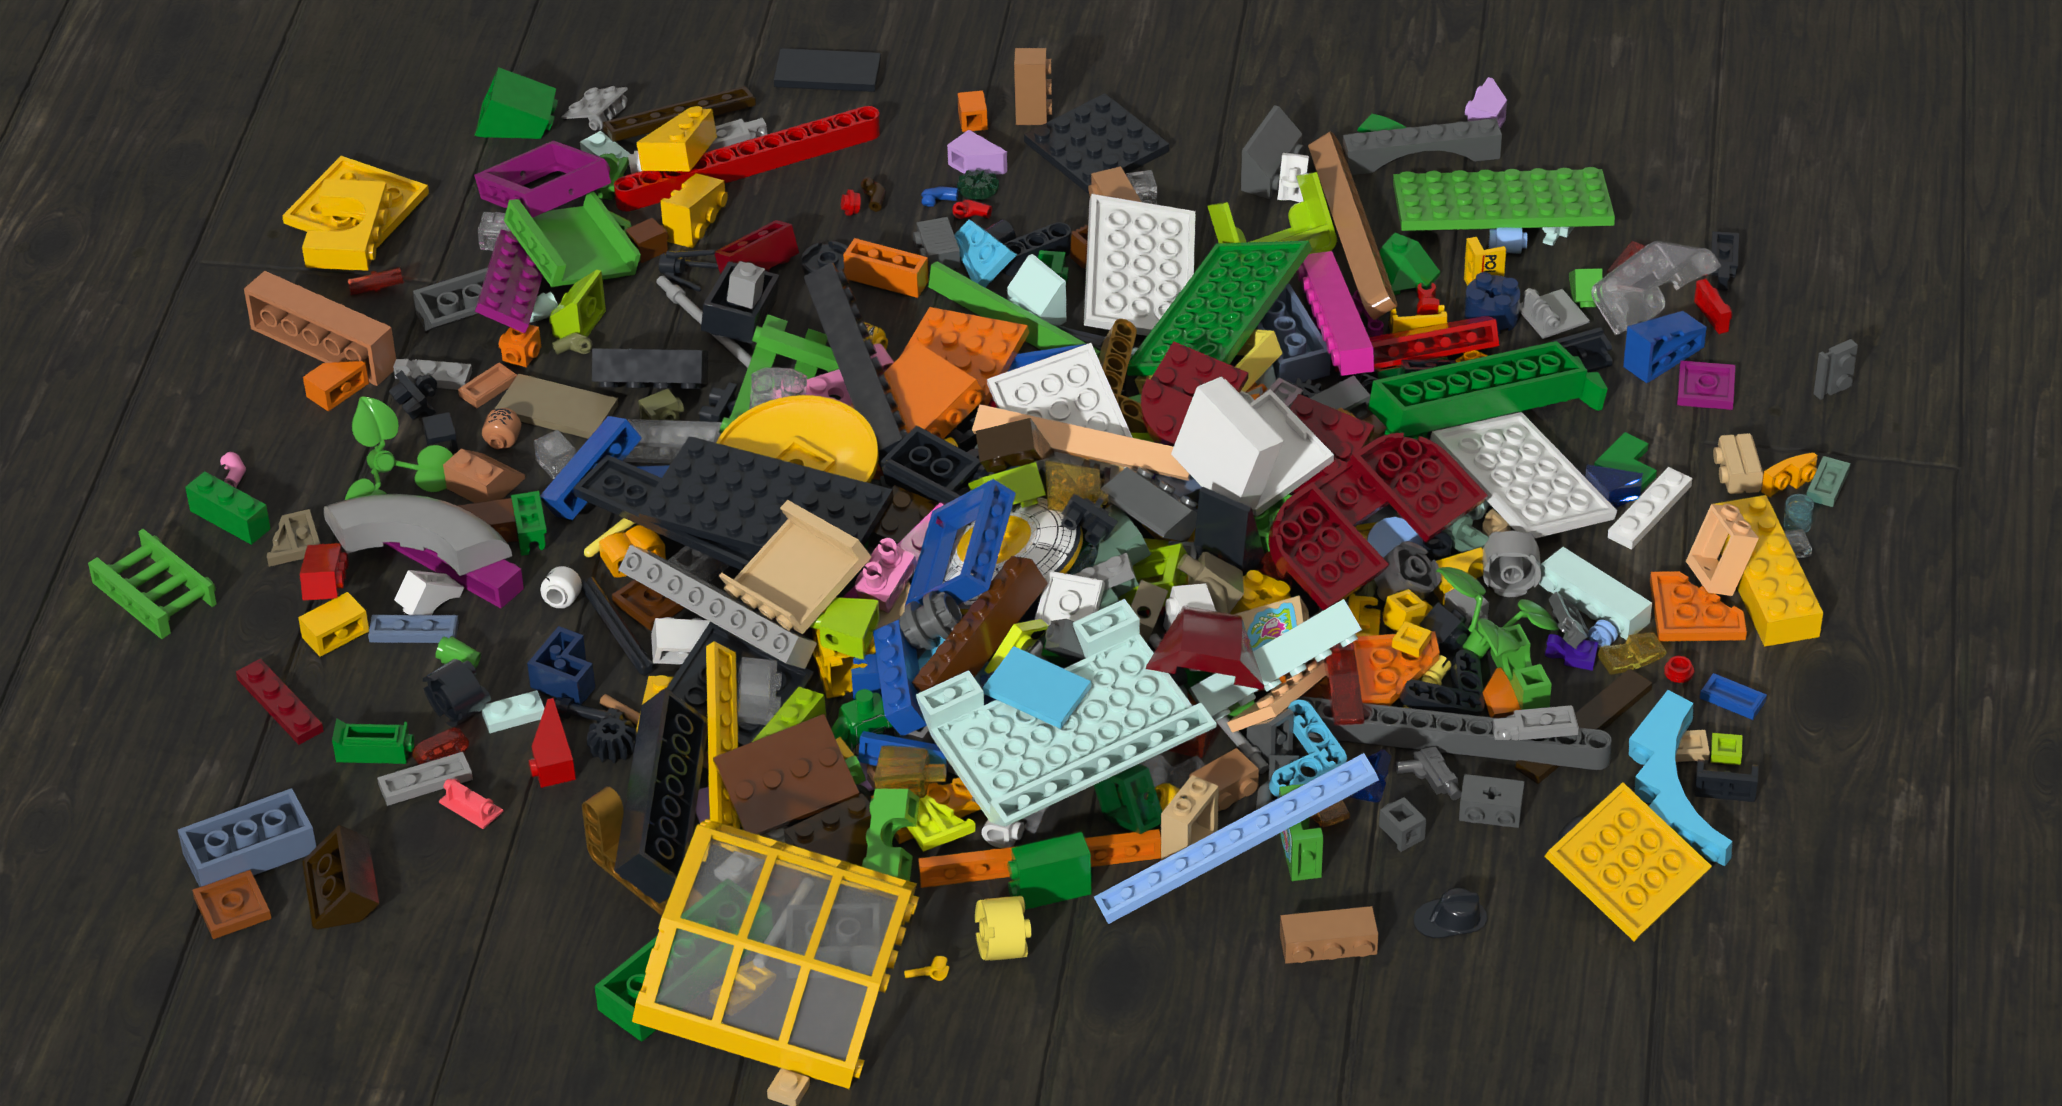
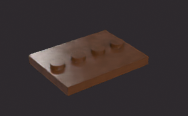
M825 714L713 757L714 765L742 829L754 834L764 835L859 795L857 786Z

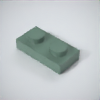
M1823 456L1807 490L1806 500L1833 507L1848 476L1851 463Z

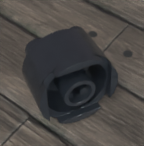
M452 659L423 678V682L428 683V686L424 688V692L430 705L439 717L445 714L450 719L446 723L451 727L458 726L486 707V703L491 700L486 688L480 686L475 677L477 675L476 669L468 660L461 662L458 659Z

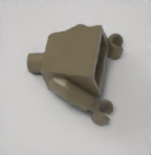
M1203 552L1198 560L1185 554L1178 563L1177 569L1188 575V585L1206 583L1216 612L1229 614L1244 594L1243 571L1208 552Z

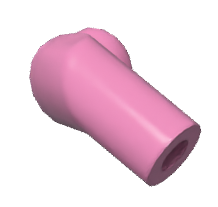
M227 452L220 460L221 465L226 464L224 469L230 470L224 482L236 488L246 472V467L238 454Z

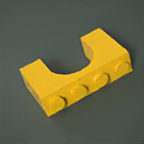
M324 179L319 193L322 216L353 217L361 220V222L357 226L344 231L308 230L302 246L305 267L368 271L371 260L376 258V244L381 242V227L386 225L387 208H391L392 194L388 192L387 184L384 181Z

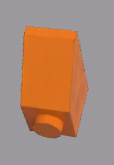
M363 361L323 363L303 376L306 397L327 411H330L369 384L366 363Z

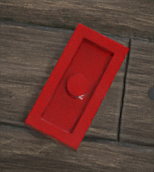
M1707 279L1696 281L1694 302L1718 334L1729 332V324L1732 319L1730 306L1723 302L1717 289L1713 288Z

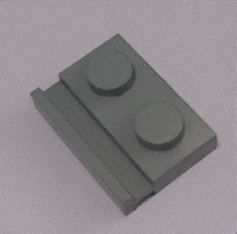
M1852 339L1829 348V352L1826 354L1824 352L1819 353L1813 394L1820 400L1824 399V395L1827 393L1833 395L1852 386L1858 345Z

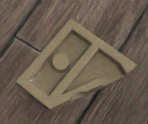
M310 509L282 515L278 524L279 530L275 532L273 537V548L271 552L267 553L268 566L304 559L307 545L320 544Z

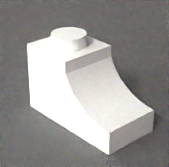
M408 570L394 600L404 607L403 611L408 615H432L434 610L443 602L452 598H460L464 587L447 574Z

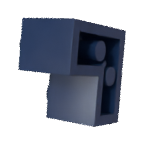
M558 626L527 663L530 687L556 698H572L574 704L582 705L595 689L593 663L586 661L583 635Z

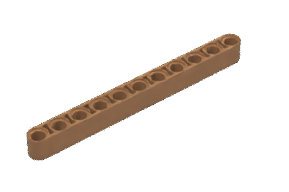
M1330 131L1309 144L1308 147L1361 301L1370 317L1376 320L1397 307L1398 304L1343 149L1336 136Z

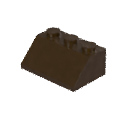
M861 793L784 830L785 843L862 866L863 859L867 855L866 832L870 828L871 823L870 802ZM802 874L806 879L813 882V888L816 892L830 885L828 881Z
M337 826L302 861L312 927L317 930L361 922L380 904L368 837L344 826Z

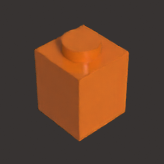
M983 90L958 93V114L962 132L968 130H988L987 108Z

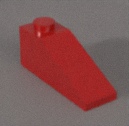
M554 698L547 699L532 744L533 759L528 760L532 777H538L541 788L576 780L573 758Z

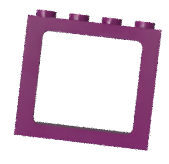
M556 141L546 143L474 175L481 199L506 209L509 200L519 199L532 218L611 183L609 176L610 167L604 158ZM555 171L566 173L533 189L523 186Z

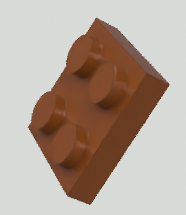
M251 870L192 890L194 899L213 939L271 919L270 910Z

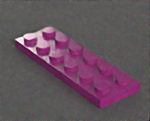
M501 229L497 236L475 312L525 333L530 323L543 275L511 231Z

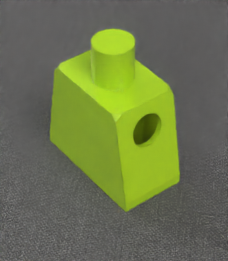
M835 598L827 606L826 611L822 612L809 628L820 629V642L823 647L864 660L873 639V631L877 629L880 622L879 600Z

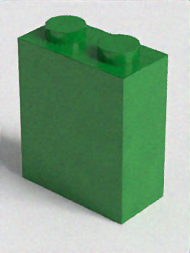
M1082 832L1011 848L1012 861L1007 862L1009 875L1012 881L1008 882L1009 893L1011 897L1023 896L1025 910L1091 895V853Z

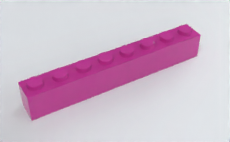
M1333 252L1309 254L1297 270L1299 282L1302 281L1303 293L1307 295L1308 305H1311L1313 317H1316L1317 327L1321 329L1323 341H1326L1328 354H1331L1333 366H1338L1341 376L1374 372L1372 343Z

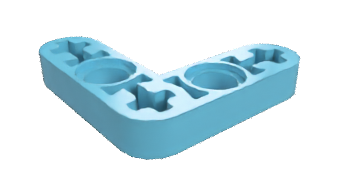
M1304 700L1291 702L1288 709H1291L1294 713L1296 711L1298 714L1305 715L1304 719L1301 715H1294L1293 733L1309 755L1285 765L1273 773L1269 782V789L1278 798L1279 787L1286 786L1285 784L1279 785V780L1283 783L1290 781L1288 786L1306 784L1347 761V755L1312 705ZM1312 732L1318 733L1323 737L1324 741L1320 743L1313 742L1309 739L1308 734ZM1329 757L1331 760L1337 759L1338 762L1337 764L1334 761L1328 762L1327 758ZM1302 767H1310L1315 771L1316 775L1314 777L1304 776L1300 769Z

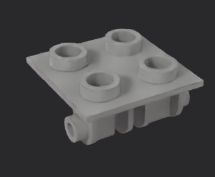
M615 86L606 89L591 88L584 93V97L580 101L569 106V110L562 116V119L588 117L590 121L589 127L592 130H601L603 122L612 120L613 117L626 107L628 100L623 93L628 89L627 87L615 88Z
M1531 288L1523 293L1524 300L1520 303L1519 312L1542 339L1590 323V320L1563 289L1540 297L1538 291Z

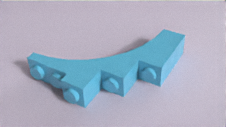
M1667 690L1629 738V756L1637 763L1644 765L1635 777V794L1642 801L1651 803L1649 807L1695 851L1701 853L1709 861L1718 862L1726 866L1732 856V841L1713 829L1695 811L1685 796L1677 775L1676 753L1684 733L1693 720V703Z

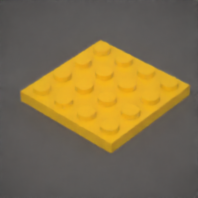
M340 156L282 217L284 224L306 232L308 230L344 231L357 226L361 220L353 217L322 216L319 193L324 179L384 181L387 184L388 192L392 194L391 208H387L386 225L381 227L382 237L381 242L376 244L377 249L429 194V189L426 184Z
M1623 782L1545 855L1564 876L1634 942L1712 867Z

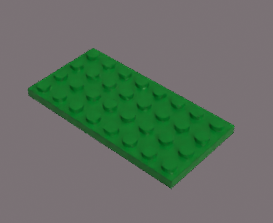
M1310 242L1216 243L1129 360L1128 376L1140 375L1146 377L1153 375L1173 341L1230 365L1311 252Z

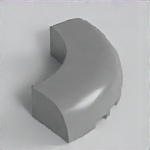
M379 494L343 500L324 507L325 521L347 554L362 549L381 547L384 542H400L401 547L422 551L427 548L436 552L438 557L454 568L459 576L512 556L507 542L488 523L471 512L442 500L408 494Z

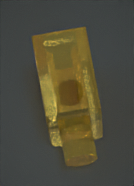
M881 746L874 776L875 788L909 789L920 798H923L927 795L929 782L946 781L945 764H930L928 750L923 748Z

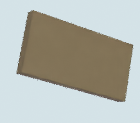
M518 373L495 409L508 408L517 414L521 422L589 439L608 416L613 415L618 407V398Z

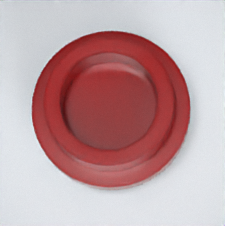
M848 189L847 193L842 195L841 209L845 210L846 216L858 214L861 201L860 193H854V190Z
M1674 656L1666 663L1664 673L1669 680L1676 683H1684L1692 679L1694 667L1688 658Z

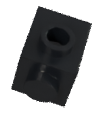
M1439 602L1420 622L1423 628L1435 631L1439 650L1445 647L1452 654L1465 643L1471 633L1464 625L1467 619L1456 609L1449 612Z

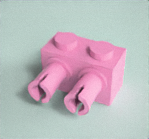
M884 538L880 541L881 545L878 544V547L874 549L870 562L865 565L867 569L863 568V571L859 573L855 586L859 599L879 600V609L889 613L914 573L917 561L914 554L897 546L893 539Z

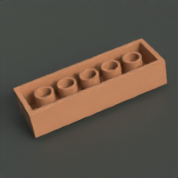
M267 271L261 273L244 288L252 330L325 363L363 361L366 363L369 383L376 386L394 371L393 366L396 361L392 328L387 324L376 321L365 314L356 312Z

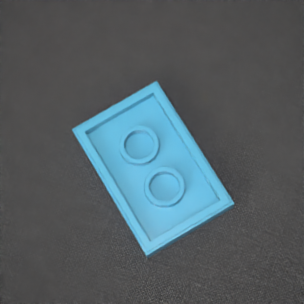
M1013 646L983 686V693L1061 729L1090 690L1091 681Z

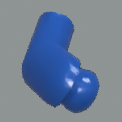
M939 186L925 189L921 194L923 197L921 203L924 206L933 207L936 203L935 199L957 201L958 188Z

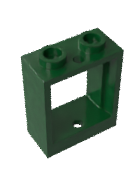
M1137 764L1094 785L1105 820L1139 834L1161 824L1162 809L1149 767ZM1148 793V797L1144 799V794Z

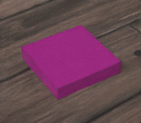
M1680 361L1677 405L1733 410L1735 365Z

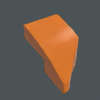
M1501 667L1497 668L1482 692L1490 718L1507 717L1513 715L1515 710H1521L1508 677Z

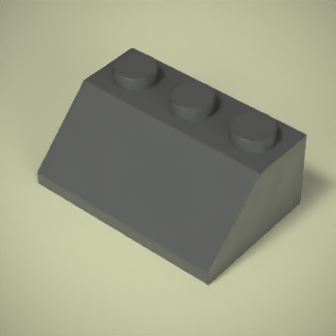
M1273 106L1242 149L1241 191L1270 199L1274 192L1279 190L1282 154L1303 155L1305 146L1302 145V133L1279 106Z
M488 268L414 290L416 315L425 331L478 315L479 313L475 312V308Z
M1141 466L1138 469L1126 467L1099 490L1098 494L1163 538L1187 542L1196 528L1197 502L1185 495L1179 497L1174 493L1175 488L1164 481L1158 483L1152 479L1154 474Z

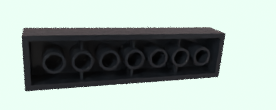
M664 688L641 706L614 872L619 874L621 878L630 882L659 904L670 897L692 839L708 732V719L667 688Z

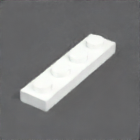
M1668 467L1608 530V538L1629 549H1633L1692 486V478Z

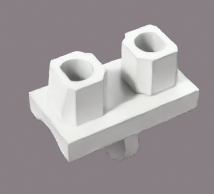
M1291 153L1282 154L1277 200L1303 201L1296 176L1307 173L1309 156Z

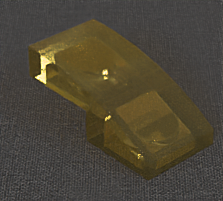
M1654 632L1629 635L1626 644L1602 646L1597 656L1610 675L1626 672L1629 668L1634 670L1646 666L1664 657L1667 651Z

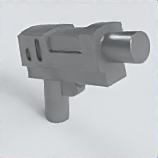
M1436 747L1414 752V760L1396 762L1397 773L1414 772L1419 779L1426 778L1436 794L1448 793L1452 800H1457L1461 797L1458 779L1446 766L1444 758Z

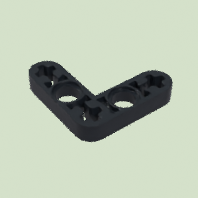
M1459 650L1451 662L1452 688L1419 680H1409L1400 692L1401 701L1412 709L1480 716L1485 702L1482 693L1483 683L1479 658L1471 651ZM1462 682L1470 684L1474 689L1467 688ZM1436 697L1445 699L1448 704L1441 703Z

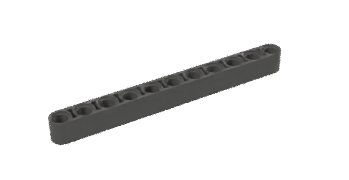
M1305 696L1297 699L1310 703L1336 740L1418 750L1436 747L1439 752L1514 761L1523 760L1592 770L1605 769L1611 762V736L1602 730L1579 728L1578 735L1528 740L1518 739L1517 741L1511 739L1495 740L1492 730L1493 719L1498 718ZM1296 711L1294 713L1295 716L1301 715L1304 719V714H1298ZM1315 732L1308 734L1309 737L1323 738Z

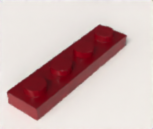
M261 658L236 671L237 680L298 745L324 732L323 725L318 718Z

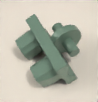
M1464 515L1441 531L1447 533L1452 538V550L1457 549L1462 553L1480 547L1483 549L1489 537L1472 527L1473 520L1467 515Z

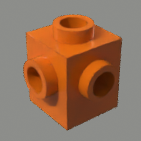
M529 324L525 333L510 327L506 333H503L499 340L502 360L527 367L533 358L538 356L541 348L539 327Z

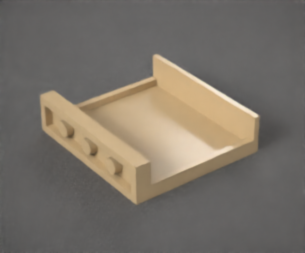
M787 500L780 509L788 520L734 579L723 573L719 577L726 584L724 590L732 598L737 600L740 597L752 610H755L756 607L759 608V611L769 620L776 618L777 622L786 630L794 629L803 634L870 560L871 556L858 539Z

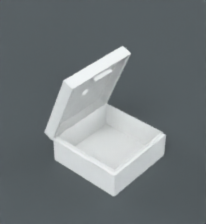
M1222 377L1197 386L1171 453L1202 487L1251 507L1256 517L1334 462V454L1271 389L1249 404Z

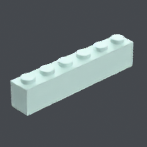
M1344 599L1253 651L1266 692L1280 685L1282 682L1279 678L1283 675L1290 673L1293 677L1307 669L1305 663L1314 657L1319 662L1333 654L1330 650L1333 646L1340 643L1342 647H1345L1358 639L1356 633L1362 629ZM1215 673L1191 687L1189 691L1197 704L1202 703L1216 722L1231 713L1228 707L1239 702L1242 707L1256 698L1254 692L1259 689L1234 685L1235 676Z

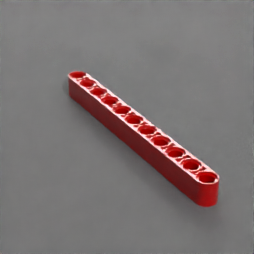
M864 106L704 153L691 171H640L620 177L614 183L616 206L622 211H633L660 203L663 198L670 199L672 197L671 192L683 189L682 184L696 173L724 180V183H728L874 140L880 135L879 111L875 107Z

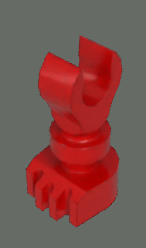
M1419 283L1417 286V297L1419 298L1417 315L1438 314V306L1441 304H1439V299L1435 298L1436 285L1432 283L1431 289L1424 290L1421 283Z

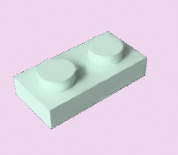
M601 131L580 141L582 151L598 157L609 153L615 154L616 158L628 157L630 155L629 152L616 142H612Z
M536 690L488 703L481 711L489 733L541 720L544 706Z

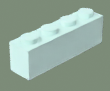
M1562 547L1541 563L1539 585L1553 594L1555 592L1559 593L1591 619L1610 622L1616 628L1618 635L1625 640H1630L1650 624L1652 602L1568 549Z

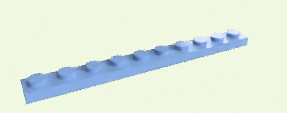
M1363 753L1094 896L1107 923L1110 924L1379 780L1378 776Z

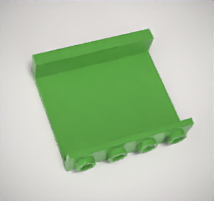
M594 191L586 194L583 206L551 210L533 218L519 199L509 200L504 218L505 224L551 287L575 284L596 269L601 270L602 280L635 275L641 254Z

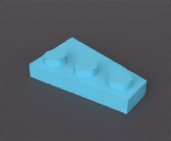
M970 219L954 234L960 250V257L970 279L983 287L992 282L1017 255Z

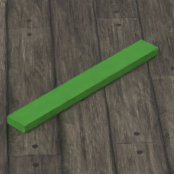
M938 261L931 264L929 288L981 317L1028 325L1029 334L1025 341L1041 350L1087 344ZM1094 348L1095 353L1099 359L1101 351Z

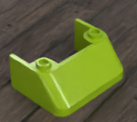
M1313 172L1297 175L1296 178L1303 201L1294 204L1289 210L1288 218L1291 228L1250 242L1309 241L1312 248L1309 254L1331 251L1336 245L1337 237L1318 174ZM1228 202L1208 205L1218 242L1246 243L1243 232L1235 227Z

